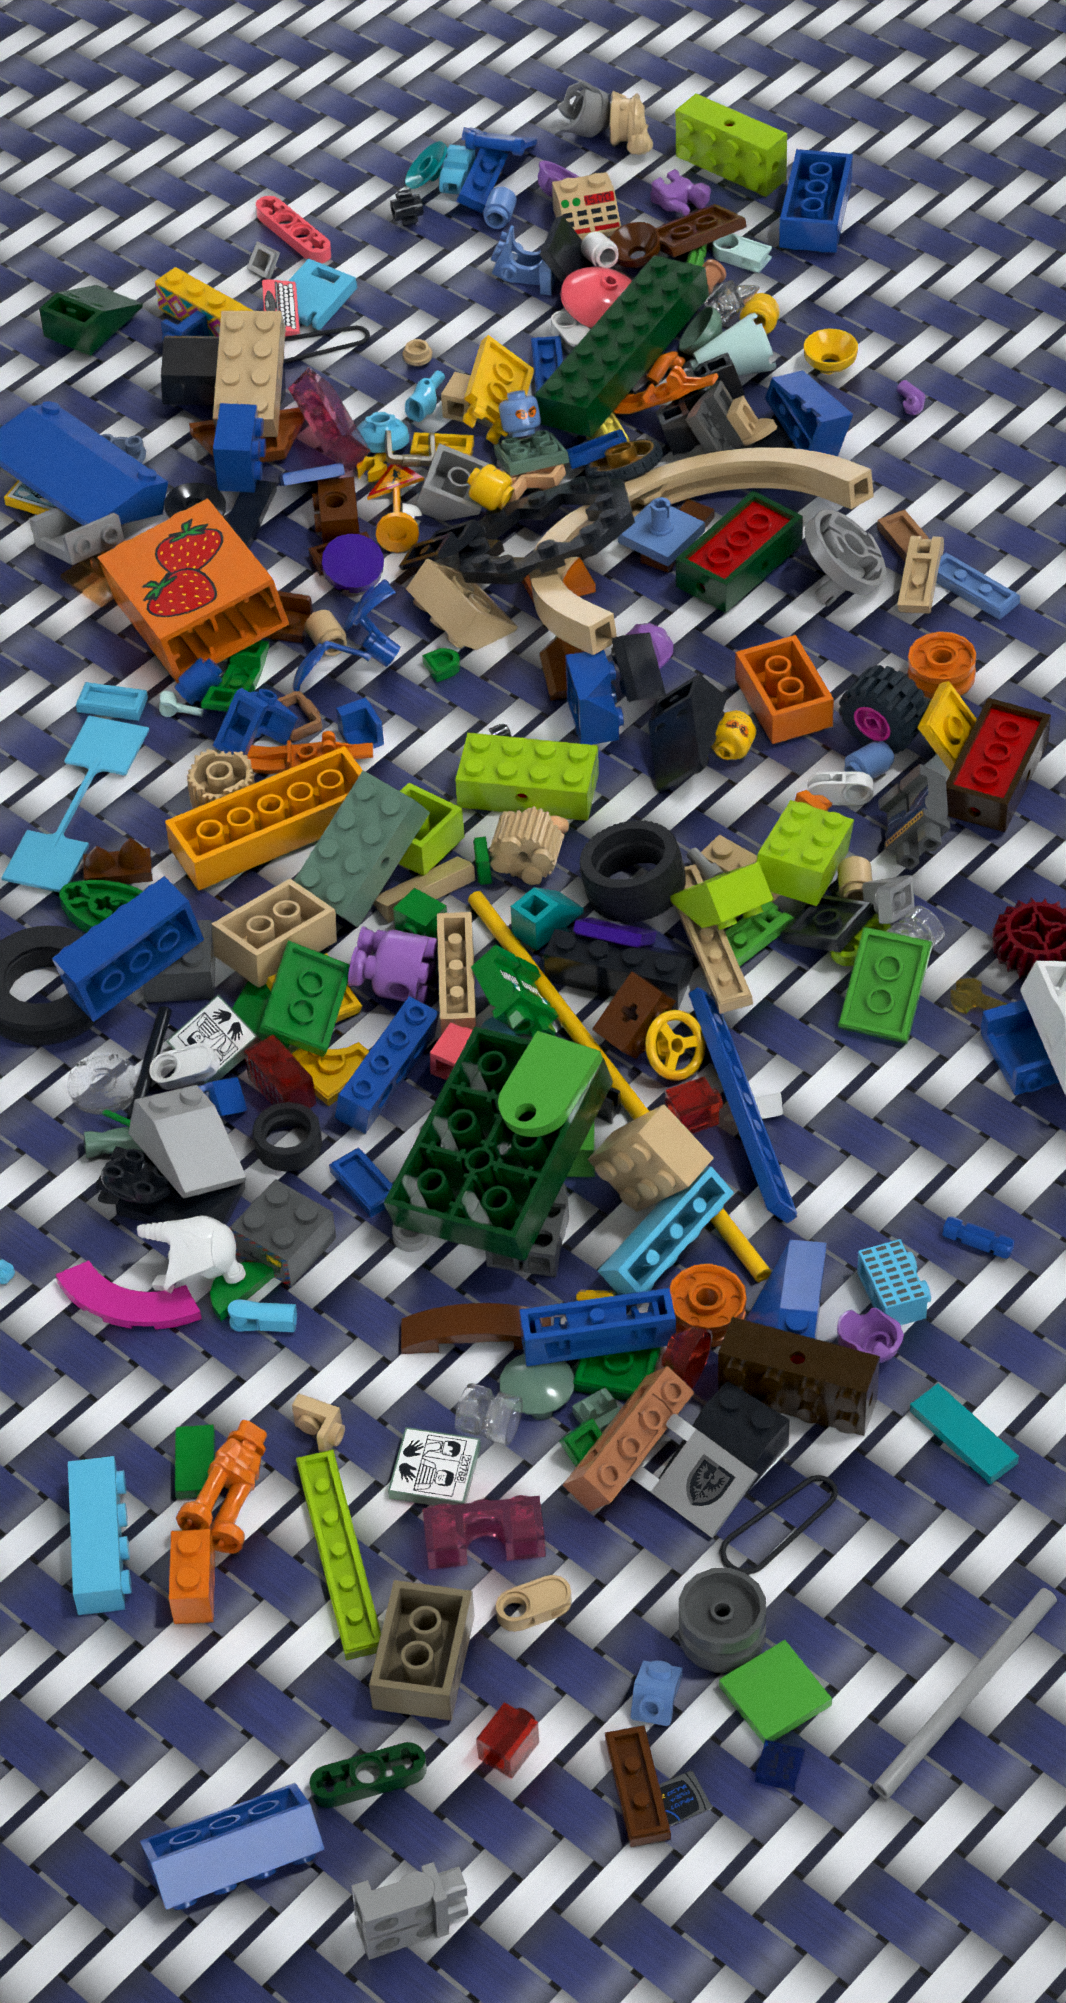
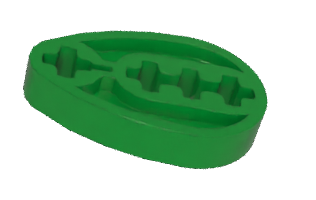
M85 880L65 884L61 888L59 896L62 909L70 921L87 933L91 927L101 923L116 912L120 906L127 904L143 891L134 886L119 882Z

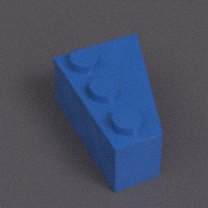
M803 370L772 377L765 400L796 448L838 456L853 414Z

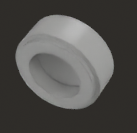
M395 1225L392 1227L394 1244L400 1250L415 1252L424 1248L429 1241V1235L396 1227Z

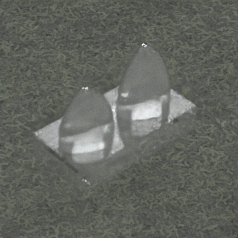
M733 280L722 283L704 302L705 307L713 306L721 314L723 327L745 307L744 304L758 292L760 287L756 285L735 286Z

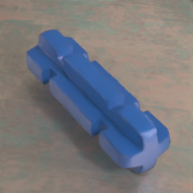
M949 1216L943 1226L942 1235L949 1239L957 1241L960 1238L963 1244L988 1253L990 1250H993V1255L1008 1259L1013 1252L1015 1240L1008 1236L1000 1234L997 1237L994 1231L969 1222L967 1225H964L963 1220L953 1216Z

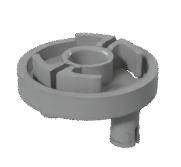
M824 509L819 511L806 524L805 539L808 552L830 577L815 592L816 597L822 604L825 603L826 606H830L846 590L858 595H868L885 581L886 566L874 537L870 533H866L852 519L840 512Z

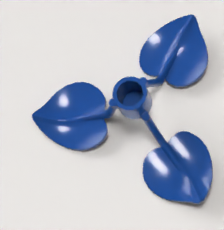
M383 579L376 587L371 586L364 593L361 600L350 610L343 624V630L348 631L353 624L357 626L360 623L369 632L362 643V646L366 648L365 652L330 641H325L323 644L319 643L299 665L293 680L294 691H300L302 682L328 649L353 654L364 658L366 661L373 657L385 667L393 661L401 646L383 634L367 616L380 602L396 594L386 579Z

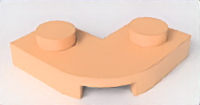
M561 464L510 476L512 478V487L515 490L508 503L518 500L527 488H539L544 491L558 486L566 475L565 465Z

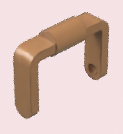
M294 691L278 699L285 707L298 703L304 714L312 721L293 730L290 735L292 741H298L322 729L320 712L310 699H306L302 692Z

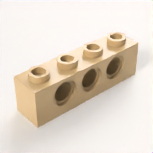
M471 912L437 913L441 1035L450 1022L473 1030L475 1026L477 1027L475 974L471 969V966L474 964Z

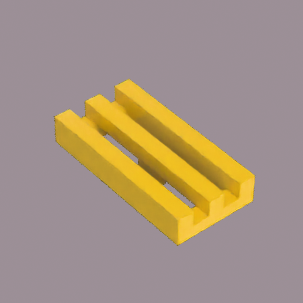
M414 432L410 450L411 455L429 456V433ZM434 433L435 451L440 443L469 456L473 454L474 435Z

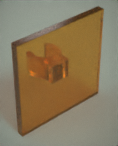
M113 548L80 561L62 573L60 579L100 607H103L112 601L114 597L97 557Z

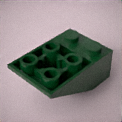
M98 285L57 292L39 308L43 334L46 338L87 355H92L143 307V303Z

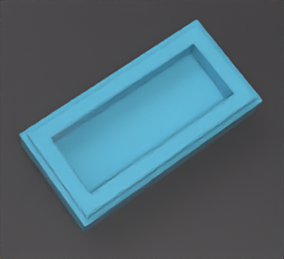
M85 682L76 703L77 712L139 721L148 700L147 690Z

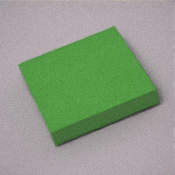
M783 1640L719 1679L720 1689L765 1746L832 1706L831 1696L786 1640Z

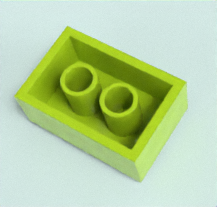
M790 800L757 855L756 862L759 861L770 892L817 906L835 876L838 864L848 853L854 819L842 816L837 812H828L812 807L804 802Z

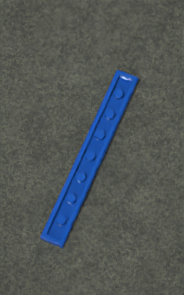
M697 987L689 992L688 995L701 1026L704 1039L766 1208L784 1222L789 1223L797 1218V1211L723 1013L719 1014L713 997Z

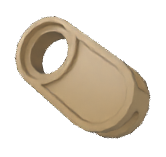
M549 1575L501 1593L496 1602L498 1623L508 1631L517 1632L564 1615L570 1609L572 1603L570 1584L561 1576ZM519 1603L526 1608V1611L519 1617H510L505 1614L504 1609L509 1604Z

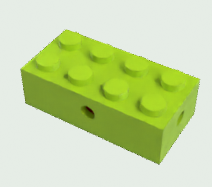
M696 93L675 110L676 157L765 197L786 181V132Z
M467 733L455 779L457 806L497 812L513 811L517 813V810L523 812L527 808L535 806L537 810L541 808L543 812L548 811L550 816L588 821L599 775L598 745Z

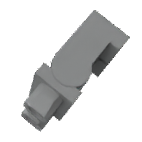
M434 1862L423 1865L422 1872H409L399 1882L371 1890L368 1880L352 1885L355 1924L368 1960L424 1941L431 1937L434 1932L437 1938L449 1935V1921L468 1915V1906L464 1897L467 1896V1886L459 1867L438 1873Z

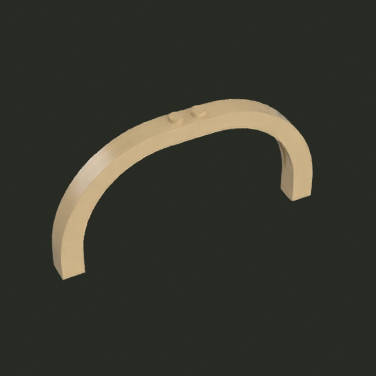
M744 448L702 454L660 466L625 482L634 517L652 500L658 497L667 498L671 504L704 494L735 489L773 488L799 491L827 499L849 509H853L874 497L871 469L834 455L792 448ZM583 505L566 515L546 532L538 544L550 539L555 540V542H570L580 534L579 531L583 527L595 522L589 521L585 512L591 505ZM579 557L564 559L565 566L541 574L540 569L529 573L536 612L542 623L553 634L591 655H595L612 645V638L617 637L614 613L582 599L563 583L568 569Z

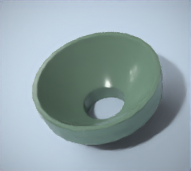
M708 306L699 312L684 331L679 342V350L682 353L693 356L695 351L723 333L721 314L713 306Z

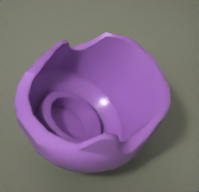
M871 1308L868 1313L862 1315L852 1309L848 1310L839 1317L837 1322L838 1345L880 1356V1363L892 1359L903 1341L904 1334L900 1323L889 1315L884 1314L878 1308Z

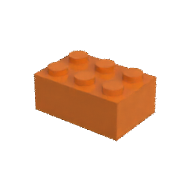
M796 635L735 652V680L772 744L833 727L834 698Z

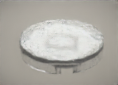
M110 1052L95 1053L80 1060L77 1063V1068L73 1072L70 1071L67 1080L69 1096L73 1104L84 1112L95 1115L103 1114L105 1109L116 1112L132 1101L138 1081L137 1071L132 1062L128 1059L125 1061L118 1058V1054Z

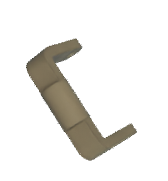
M391 430L385 431L386 461L389 464L404 467L430 466L436 452L434 433H429L428 435L429 456L393 455Z

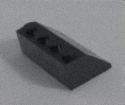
M219 336L164 337L161 366L162 404L214 405ZM283 360L280 406L286 396L285 360Z
M569 927L554 929L544 953L545 976L551 983L614 997L632 971L674 999L676 1002L672 1010H679L698 962L695 955L650 945L640 948L578 935L573 932L574 928Z

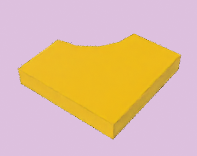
M357 1042L347 1048L328 1049L324 1057L299 1048L284 1058L282 1062L283 1067L327 1106H330L338 1100L339 1093L369 1053V1050Z

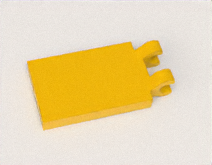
M489 335L481 341L464 396V400L471 405L464 414L462 421L473 428L478 418L481 420L483 418L487 419L493 425L489 429L486 439L497 445L501 435L504 437L508 435V432H505L502 428L499 404L508 399L507 393L525 390V395H527L534 368Z

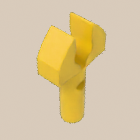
M376 453L373 457L361 454L356 459L358 478L365 471L369 470L367 472L368 482L379 480L387 470V464L384 463L386 461V453Z

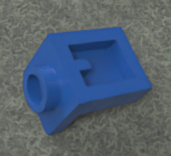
M198 310L178 325L167 319L161 322L163 342L165 336H209L206 314Z

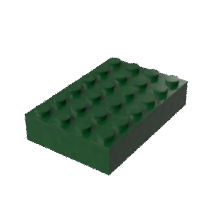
M475 1026L384 1201V1205L394 1225L525 1261L613 1083L604 1058L565 1123L549 1134L538 1137H526L516 1134L506 1126L499 1111L498 1099L503 1086L531 1040ZM532 1111L525 1112L518 1120L522 1122L529 1121L536 1113Z

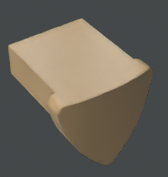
M744 396L732 401L726 417L741 438L744 446L761 440L777 429L773 419H758Z

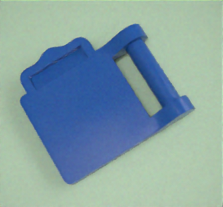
M464 127L461 140H465V147L469 150H475L478 147L510 151L516 156H522L526 148L537 144L536 138L482 132L472 127Z

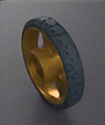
M639 439L623 442L608 448L604 453L606 457L588 463L585 473L587 479L609 477V479H623L625 483L653 469L661 461L663 452L660 444L654 440Z

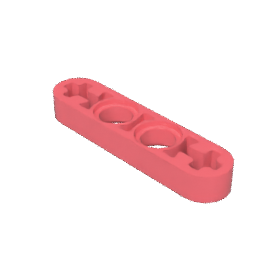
M264 196L257 200L256 212L259 221L306 260L309 258L321 264L330 260V241L275 196ZM281 222H291L288 224H279ZM307 235L304 238H297L296 236Z

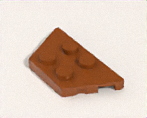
M304 407L280 410L278 437L261 436V439H266L265 457H260V462L286 459L305 421ZM214 421L189 423L191 436L214 457L213 444L216 432Z

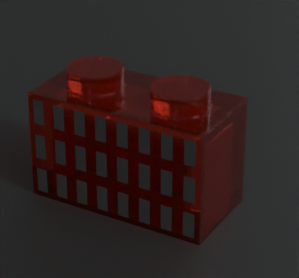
M274 1034L244 1051L248 1078L272 1105L285 1102L300 1103L308 1108L316 1105L313 1077Z

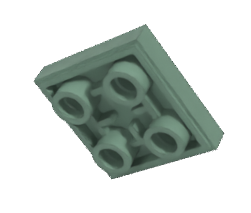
M546 430L536 431L534 434H531V437L523 439L509 437L502 440L501 444L494 446L495 457L510 476L569 463L568 452L556 437Z

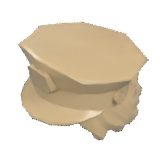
M613 91L610 105V143L615 147L620 142H628L627 149L631 154L645 155L652 149L653 141L647 131L649 125L645 121V106L640 100V95L637 93L631 98H626L625 95Z

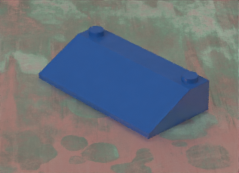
M46 401L40 405L28 407L0 427V467L84 526L112 513L119 515L121 524L163 515L168 481L159 476L155 470L146 467L69 414L59 404Z

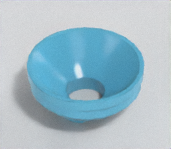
M375 412L371 416H367L355 429L354 443L363 451L385 453V431L391 430L392 451H396L408 444V428L395 415L387 414L386 412Z

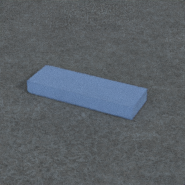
M947 552L941 556L937 584L999 620L1020 604L1019 594Z

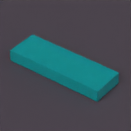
M939 1383L910 1404V1412L990 1485L1018 1464L1019 1455Z

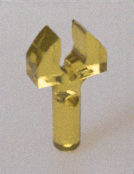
M974 978L957 980L956 991L952 989L950 991L952 1005L957 1011L967 1014L970 1008L973 1007L988 1010L1008 1004L983 994L981 991L982 981Z

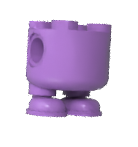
M362 926L357 947L354 948L350 961L348 987L360 986L366 978L371 980L372 990L380 998L405 1003L410 996L425 1004L428 986L423 985L426 981H433L436 961L430 960V958L433 959L435 956L438 939L398 930H377L373 932L367 929V927Z

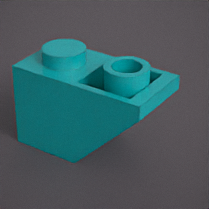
M534 887L510 906L512 932L517 938L537 951L550 941L554 929L567 927L584 913V908L559 891Z

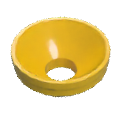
M839 329L818 330L809 335L804 342V357L813 368L827 375L841 372L855 362L858 353L856 339L848 332ZM827 359H834V360H836V361H838V362H823V361H824V360H827Z

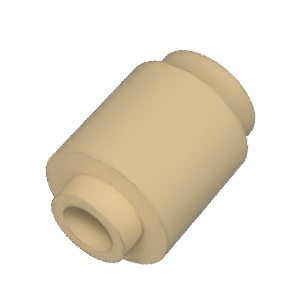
M316 611L306 620L305 631L316 646L319 643L323 644L325 641L343 646L347 645L346 633L330 611ZM328 649L324 653L328 656H335L342 651Z
M850 856L843 859L837 867L839 894L841 898L863 901V883L873 881L871 863L863 857Z

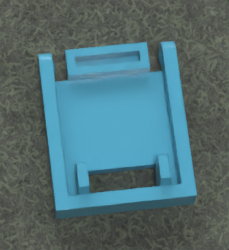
M309 258L289 279V281L295 282L297 287L299 323L307 327L312 323V327L316 330H321L358 288L356 277Z

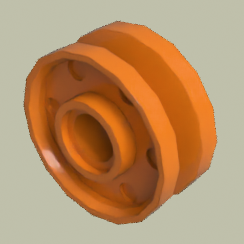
M935 632L920 637L910 647L908 654V678L916 683L915 685L923 691L925 697L932 699L939 684L947 681L952 684L960 696L967 693L974 685L976 651L973 644L965 637L950 632Z
M713 1264L693 1265L682 1270L672 1280L669 1289L676 1317V1336L688 1344L703 1348L720 1346L731 1318L735 1317L745 1320L747 1301L745 1286L738 1276L727 1268Z

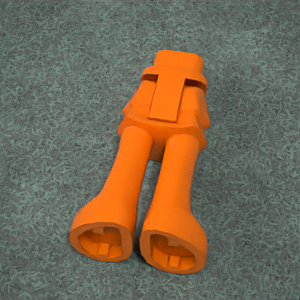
M242 1420L237 1430L229 1433L227 1441L216 1451L215 1460L211 1462L208 1469L209 1476L196 1500L184 1503L177 1513L176 1521L182 1530L211 1529L215 1551L234 1554L239 1552L244 1544L245 1533L235 1523L248 1494L255 1489V1480L259 1479L261 1457L266 1451L263 1444L267 1433L248 1420ZM224 1486L229 1491L212 1522V1510Z

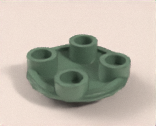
M522 1354L509 1362L500 1375V1396L514 1410L532 1415L537 1420H546L553 1415V1411L558 1410L569 1401L574 1391V1375L570 1366L565 1361L526 1367L525 1355Z

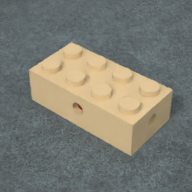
M221 311L213 409L215 428L217 426L220 403L257 405L258 417L264 420L263 436L278 437L286 333L281 311Z

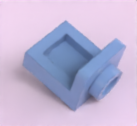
M643 1660L634 1683L631 1719L669 1726L672 1721L674 1700L681 1684L683 1668L671 1666L665 1661L656 1660L649 1662Z

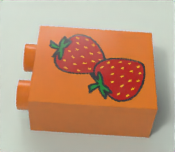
M208 498L184 511L177 512L166 521L130 540L119 543L115 548L97 557L115 602L176 683L179 682L178 678L200 657L205 661L211 658L217 664L289 625L273 578Z

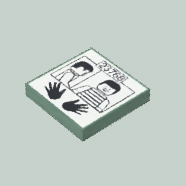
M218 994L166 1042L173 1049L195 1043H205L219 1056V1069L211 1078L203 1081L206 1084L220 1080L262 1041Z
M405 1427L388 1489L389 1499L465 1510L481 1448L480 1439Z

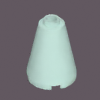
M754 312L747 315L693 353L694 360L690 361L692 371L699 364L727 352L738 376L776 369V362L770 364L768 359L773 356V352L762 323L755 325L753 321L758 317L757 314Z

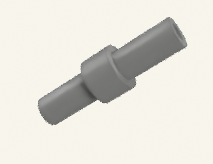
M696 847L687 853V858L693 864H696L704 881L724 873L716 863H710Z

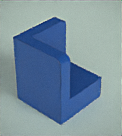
M366 697L336 708L338 730L346 743L362 744L373 742V749L384 745L382 721Z
M238 1077L212 1081L198 1086L215 1105L220 1118L247 1111Z

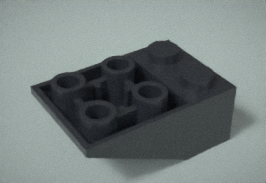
M697 674L656 700L649 719L648 726L656 786L660 793L671 786L676 787L680 785L691 774L700 773L709 762L708 754L717 738L715 733L718 724L724 717L723 709L727 696L701 674Z

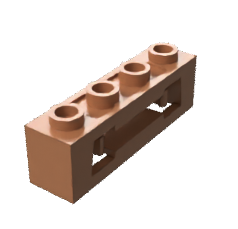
M668 1366L647 1375L570 1474L563 1486L589 1511L611 1503L668 1428L666 1423L671 1415H678L694 1394V1391Z

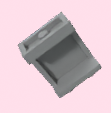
M57 507L29 518L36 547L71 565L125 541L119 515L115 513L84 526Z

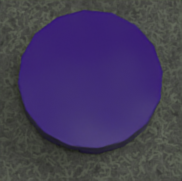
M346 534L336 537L328 543L323 552L322 571L324 577L334 588L340 591L341 589L349 590V593L367 591L371 586H375L379 582L383 573L384 556L380 547L372 539L363 535Z

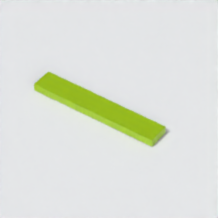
M334 1450L296 1458L297 1468L345 1659L347 1661L376 1654L381 1631Z

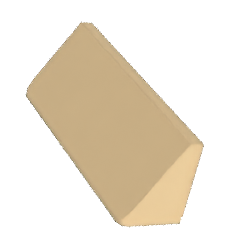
M457 856L432 868L424 876L418 875L379 894L373 905L389 923L394 920L393 908L413 888L434 899H438L475 881L474 865L470 861Z

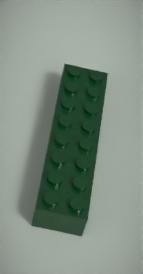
M654 255L536 392L534 397L538 401L541 417L540 424L592 437L709 297L705 267Z

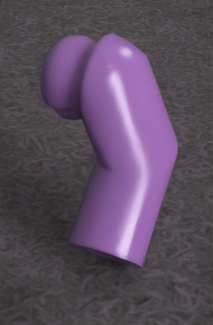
M901 381L897 387V392L906 398V401L903 400L905 412L910 415L919 414L924 408L925 394L909 381Z

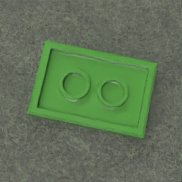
M864 927L838 1024L839 1029L908 1044L933 946L932 941Z

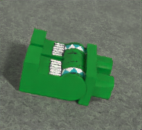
M494 945L471 966L489 1003L496 1007L492 1011L496 1020L510 1026L512 1031L519 1035L526 1034L533 1038L537 1031L553 1036L556 1034L552 1022L559 1016L556 1010L551 1007L550 1002L541 996L535 984V981L541 977L537 966L518 956L516 957L497 945Z

